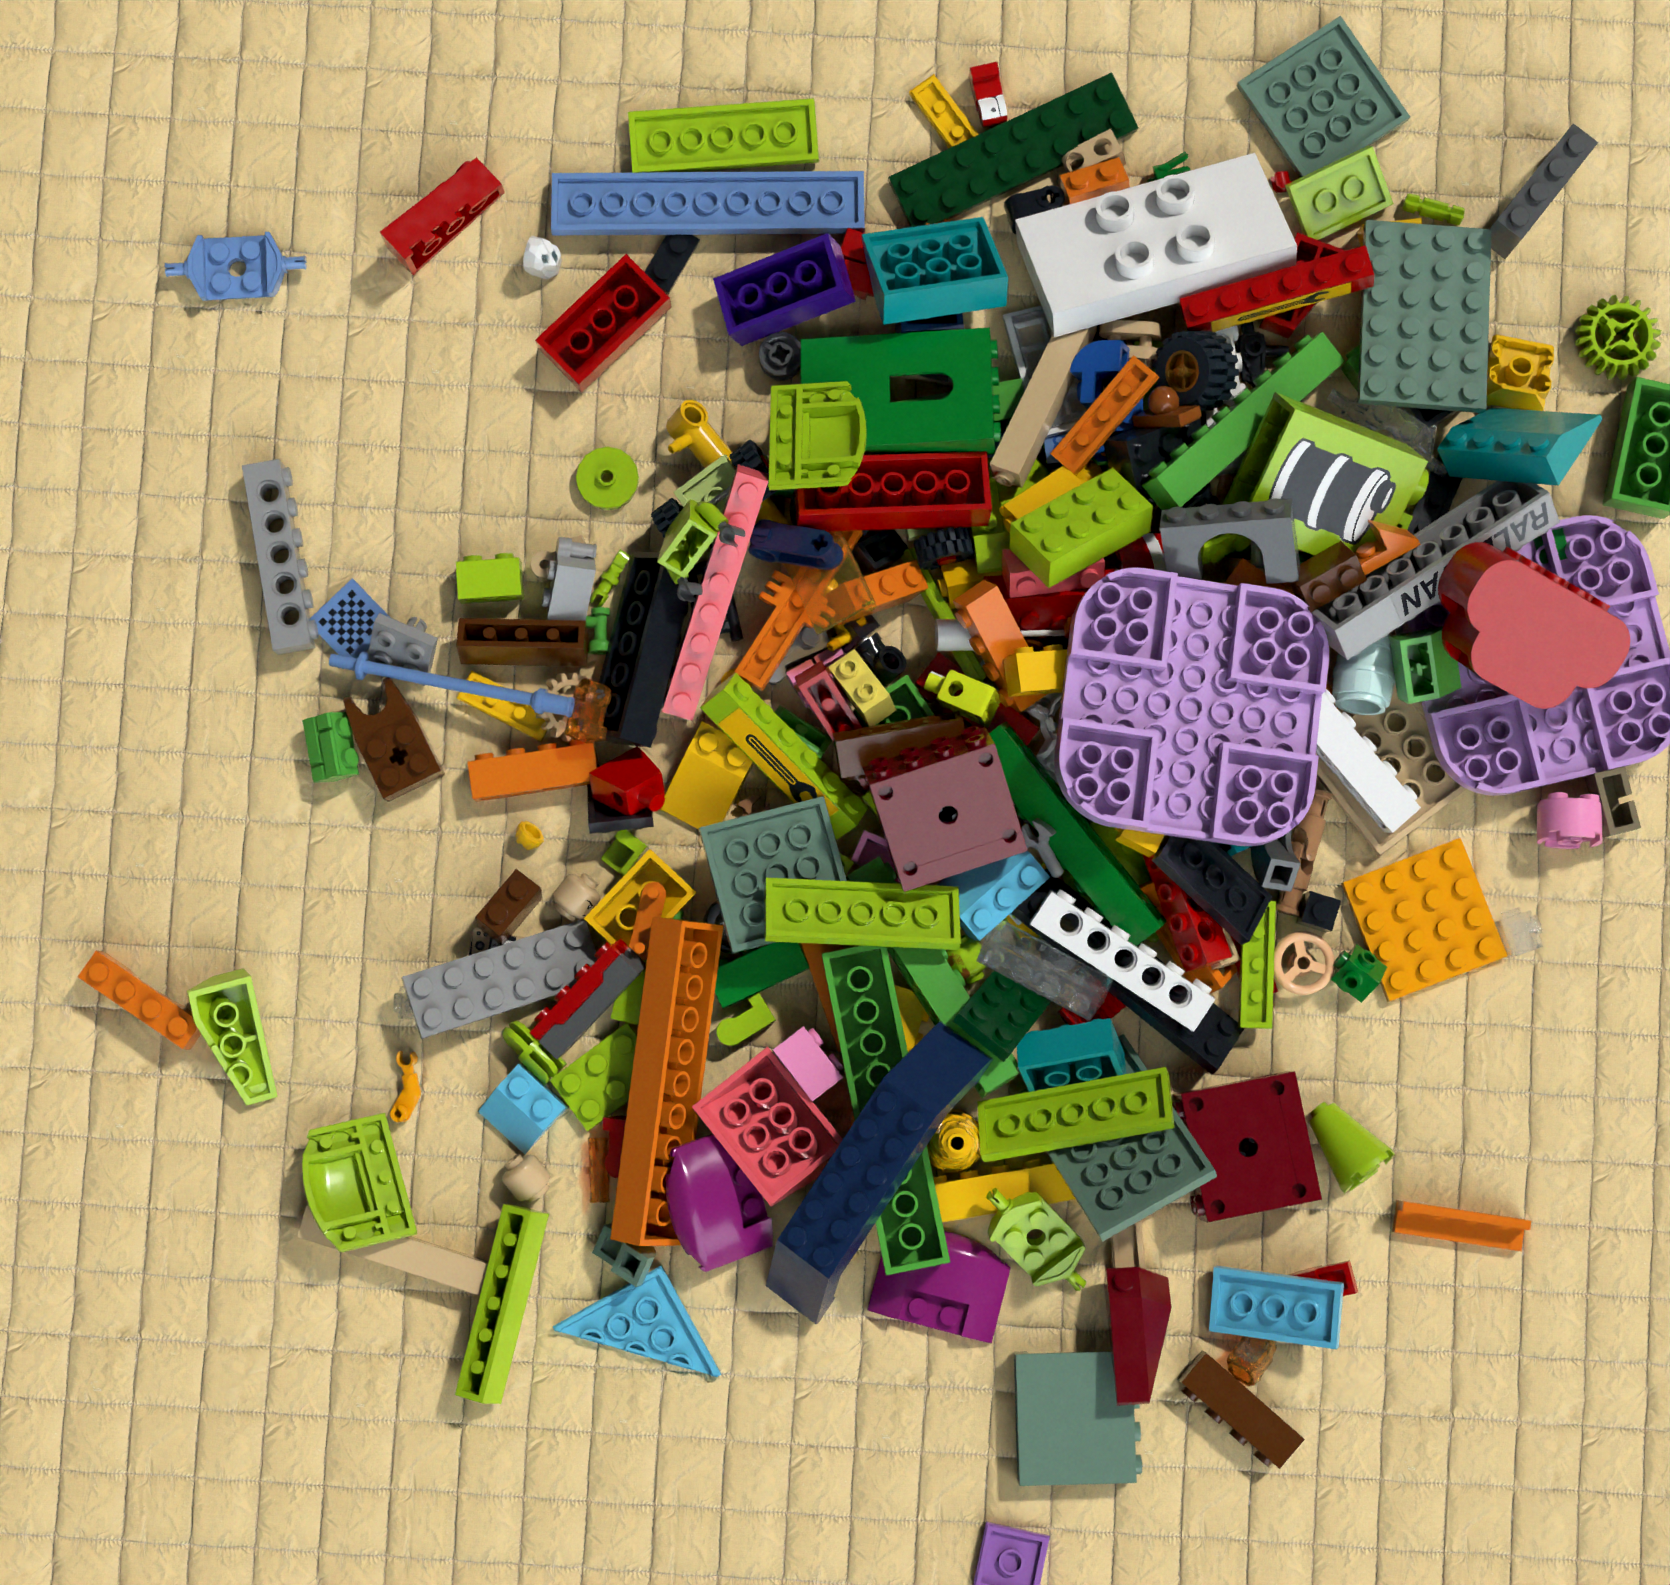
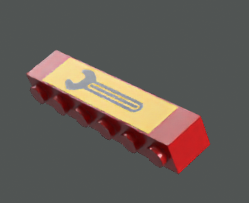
M1364 245L1179 298L1180 307L1187 331L1216 332L1374 287V271L1367 247Z

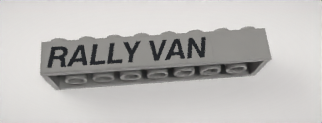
M1496 481L1415 533L1414 536L1421 545L1365 575L1367 581L1311 612L1316 620L1323 625L1329 646L1348 660L1360 654L1374 642L1388 636L1391 631L1405 622L1414 619L1428 607L1439 603L1438 584L1441 574L1453 555L1463 546L1474 542H1485L1501 551L1507 546L1517 552L1530 541L1547 533L1549 529L1560 523L1550 493L1533 483Z

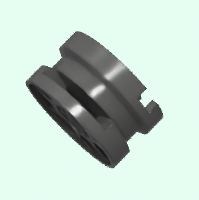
M776 332L767 336L759 349V362L763 372L768 377L778 381L788 380L797 375L801 369V344L797 338L786 332Z

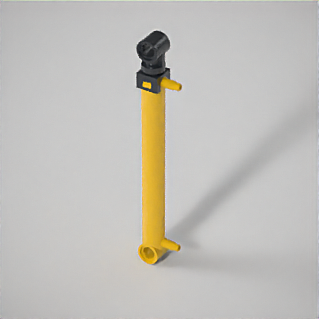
M686 400L667 420V431L674 439L668 445L670 453L674 454L688 447L704 468L723 455H727L731 461L729 456L732 453L708 423V412L701 403L695 400ZM769 497L764 501L762 500L761 505L763 507L759 509L755 524L759 520L766 519L791 525ZM781 563L793 579L802 567ZM835 579L823 595L824 598L840 586ZM823 615L836 631L831 641L827 643L828 650L835 651L841 648L846 654L858 646L855 649L883 687H887L906 669V659L898 648L885 646L878 633L869 637L880 627V624L872 615L838 626L835 619H830Z

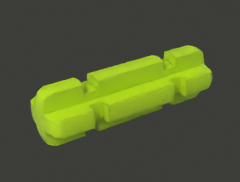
M1411 193L1407 194L1403 203V210L1414 214L1417 211L1420 216L1439 221L1446 219L1447 223L1460 225L1465 214L1463 207L1456 205L1448 207V203L1426 197L1422 200L1420 196Z

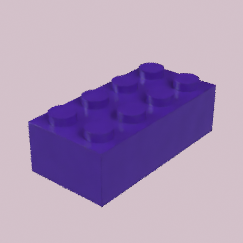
M829 233L713 278L728 335L741 346L856 302L841 247Z

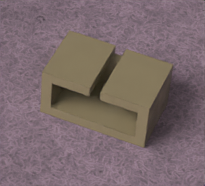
M1625 766L1585 777L1589 794L1599 795V802L1602 806V838L1641 828L1634 800L1619 804L1618 798L1632 794Z

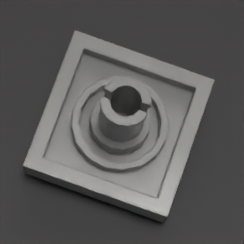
M379 613L373 625L368 653L369 661L431 673L438 638L425 633L427 625L422 619L414 627L417 617L409 618L406 625Z

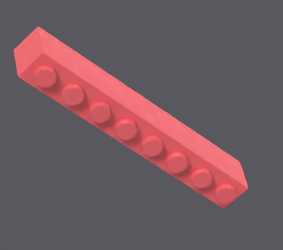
M737 465L722 514L728 519V524L744 529L745 537L735 535L734 541L738 544V547H734L720 541L719 531L713 541L700 583L703 593L702 595H696V602H694L665 694V702L662 707V712L693 721L768 484V473Z

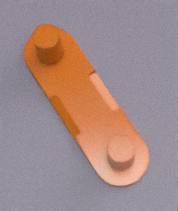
M650 882L643 888L630 939L629 948L642 960H646L648 956L652 918L661 917L666 899V890L658 882Z

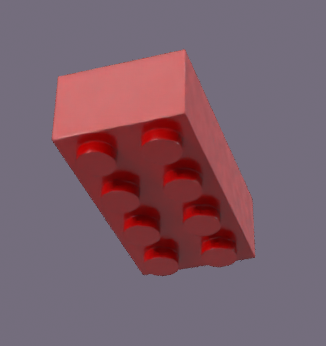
M625 254L535 340L537 347L582 393L672 307L670 297Z

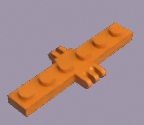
M862 530L827 531L833 537L834 543H837L844 553L841 564L832 570L802 566L794 579L777 570L773 572L771 576L780 582L781 585L779 586L772 581H768L765 588L774 593V595L771 596L761 591L758 598L775 609L734 673H737L745 682L763 691L804 625L812 629L816 624L827 630L830 623L820 617L821 614L834 619L837 613L827 606L829 601L823 595L862 536Z

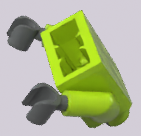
M690 499L669 526L657 563L667 569L675 584H679L677 595L683 601L696 602L694 595H702L703 589L701 584L688 582V573L715 539L717 533L720 531L719 539L722 543L738 547V544L734 541L735 535L745 537L744 529L728 524V519L716 506L709 502H696Z

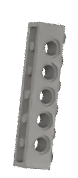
M280 459L242 465L272 649L278 655L314 649V639H318L319 634L316 621H310L309 608H313L314 605L311 590L305 589L304 578L308 577L305 558L300 559L298 547H303V539L300 528H295L293 517L298 516L296 500L294 497L290 498L288 486H293L291 470L289 467H285ZM278 489L279 495L276 500L272 502L264 500L268 490ZM274 520H284V526L279 532H270L269 527ZM283 549L289 551V557L284 563H275V555L278 551ZM284 581H294V588L290 593H280V586ZM299 611V620L295 624H285L287 613Z

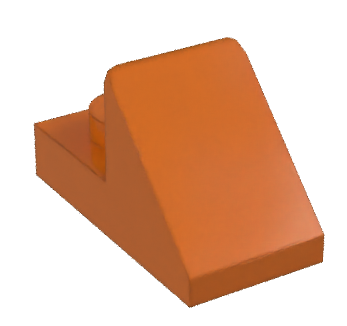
M1368 520L1376 541L1362 544L1354 553L1359 560L1364 574L1367 575L1421 544L1406 529Z

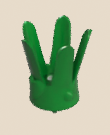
M1183 152L1164 164L1152 166L1155 177L1147 179V182L1191 171L1188 166L1172 169L1186 161L1188 154Z

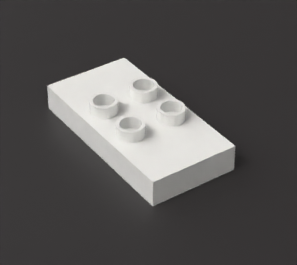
M1255 153L1177 175H1169L1159 180L1119 191L1108 192L1102 196L1015 219L1017 245L1054 337L1179 303V298L1296 265L1297 244Z

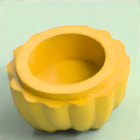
M521 821L518 824L515 835L516 842L518 844L521 843L526 850L537 848L544 842L543 834L537 826L527 821Z

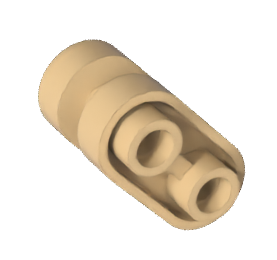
M1115 320L1099 325V336L1108 340L1140 341L1139 346L1127 345L1130 348L1129 360L1134 355L1153 370V360L1158 358L1156 354L1158 348L1152 347V341L1162 339L1163 326L1156 322Z

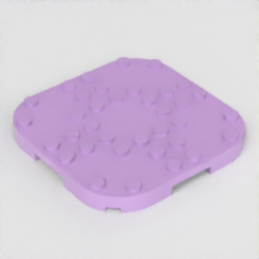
M1593 515L1562 519L1560 523L1549 529L1547 533L1541 535L1544 545L1539 547L1537 551L1532 540L1517 552L1610 606L1607 612L1623 621L1629 630L1630 648L1624 662L1607 683L1596 688L1576 686L1572 694L1564 702L1547 709L1536 708L1484 680L1458 662L1462 688L1438 699L1422 701V706L1435 755L1445 772L1462 787L1483 795H1508L1606 770L1631 766L1658 755L1669 746L1670 650L1655 597L1659 595L1651 562L1644 546L1630 530L1626 531L1614 524V520ZM1563 528L1567 542L1565 553L1568 559L1563 560L1559 559L1552 530ZM1544 548L1548 559L1546 564H1542L1539 559L1540 551ZM1441 601L1433 604L1419 613L1414 619L1402 624L1403 633L1444 626L1451 612L1444 608Z
M1148 568L1120 569L1107 574L1097 581L1078 602L1071 619L1054 759L1056 778L1067 801L1081 815L1104 826L1237 846L1263 845L1290 832L1303 820L1314 798L1319 756L1316 755L1321 700L1322 694L1326 692L1329 665V644L1325 629L1321 622H1318L1307 607L1309 606L1297 596L1276 588L1240 583L1237 586L1179 577L1178 573Z

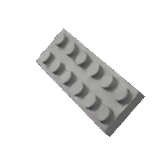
M582 919L406 975L401 979L420 1038L424 1039L556 996L566 985L572 988L577 982L574 976L584 965L588 964L591 967L598 959L594 956L596 950L586 920Z

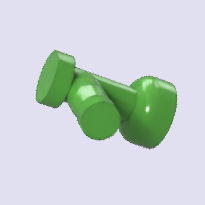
M592 608L591 616H586L587 628H594V640L588 643L589 654L606 655L609 645V640H607L609 608Z

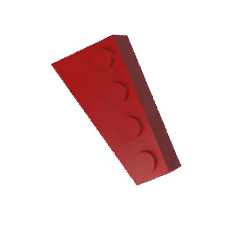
M476 157L471 162H464L453 176L442 182L427 196L382 229L380 234L389 251L414 275L498 200L505 191L501 182Z
M1115 569L1105 570L1104 577L1114 572ZM1002 575L983 577V580L998 586L1020 630H1064L1067 617H1071L1082 596L1090 589L1009 598Z

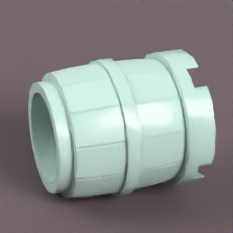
M1391 635L1379 639L1365 648L1360 654L1348 660L1338 653L1332 677V695L1336 700L1335 706L1352 714L1378 715L1385 712V709L1389 707L1396 683L1389 640Z

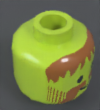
M963 935L961 936L959 950L946 949L948 964L952 970L957 969L961 973L967 984H972L985 976L983 970L989 965V959L979 941Z

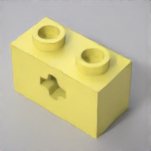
M855 649L828 667L840 690L869 727L875 726L896 711L890 694Z

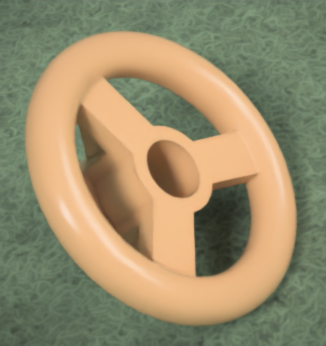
M1307 931L1294 932L1284 937L1277 944L1274 950V976L1278 983L1287 991L1298 995L1313 994L1323 989L1332 978L1335 968L1333 966L1335 963L1334 955L1329 944L1319 935ZM1304 941L1311 942L1321 949L1325 958V964L1313 961L1311 955L1305 950ZM1293 943L1295 952L1288 956L1286 962L1288 971L1283 973L1281 967L1282 955L1286 948ZM1301 957L1307 963L1304 969H1300L1297 964L1298 959ZM1311 971L1322 974L1316 982L1310 985H1297L1291 982L1297 976H1305Z

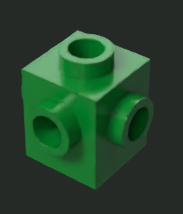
M1356 944L1349 953L1344 950L1336 958L1333 965L1336 967V970L1331 980L1342 991L1349 993L1362 1003L1380 984L1387 966L1380 962L1373 953L1364 950Z

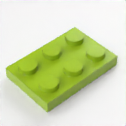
M1369 145L1285 185L1303 235L1316 240H1320L1394 204L1373 146Z
M625 1023L550 1079L553 1086L587 1132L603 1121V1117L610 1116L629 1100L637 1035L628 1023Z

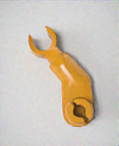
M399 1051L396 1055V1062L403 1070V1075H401L403 1089L390 1111V1117L397 1123L405 1122L410 1118L421 1096L417 1073H414L413 1068L418 1060V1056L414 1051L410 1052L411 1061L409 1064L403 1061V1051Z

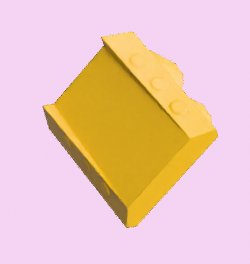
M1494 335L1492 337L1487 370V406L1496 405L1511 409L1543 411L1545 399L1552 383L1549 376L1554 362L1553 345Z

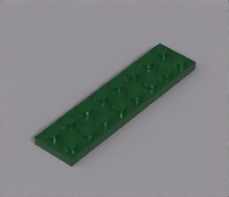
M1111 72L888 177V181L910 227L923 226L926 223H942L1064 166L1061 160L1067 152L1109 129L1112 130L1116 139L1119 140L1136 132L1139 127Z

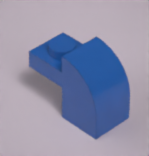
M1122 340L1092 342L1083 347L1073 359L1070 373L1081 381L1077 385V398L1087 410L1103 392V380H1113L1129 361L1130 348Z

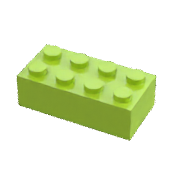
M1111 468L1013 521L1010 526L1009 549L1050 588L1149 533L1151 530L1153 505L1114 468Z

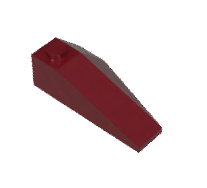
M1140 1267L1107 1268L1104 1290L1117 1406L1150 1404L1172 1309L1169 1280L1166 1276Z

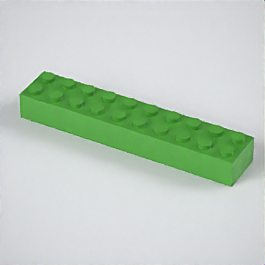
M857 946L822 953L855 1120L882 1079L908 1054L887 947ZM927 1146L875 1223L886 1275L950 1263Z

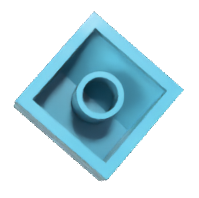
M517 1064L496 1087L478 1112L522 1153L526 1154L565 1112L568 1106L549 1088L543 1085L524 1065Z

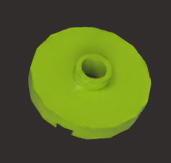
M602 447L585 455L578 465L576 480L578 490L587 503L599 509L613 510L619 509L631 501L638 488L639 475L636 464L628 454L621 449ZM611 473L613 479L610 482H603L601 479L602 475Z

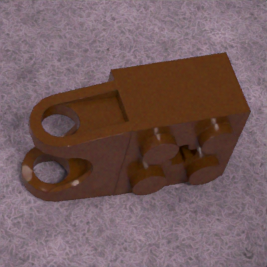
M387 677L383 679L387 703L380 713L375 715L364 714L350 696L343 698V702L359 750L383 799L390 802L445 775V772L418 717L393 680ZM400 751L402 753L407 752L408 754L404 757L405 763L403 765H400L398 762L394 763L396 754Z

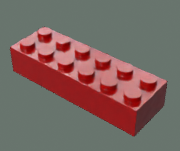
M987 451L863 455L857 472L847 486L794 489L797 526L824 531L988 526L992 511Z

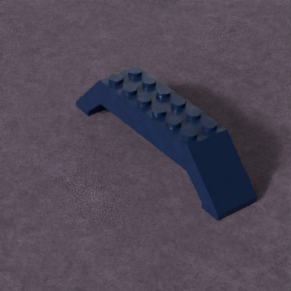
M942 1021L938 1022L882 1079L777 1239L766 1287L814 1324L820 1322L836 1298L834 1294L841 1274L946 1115L973 1086H976L992 1062V1057Z

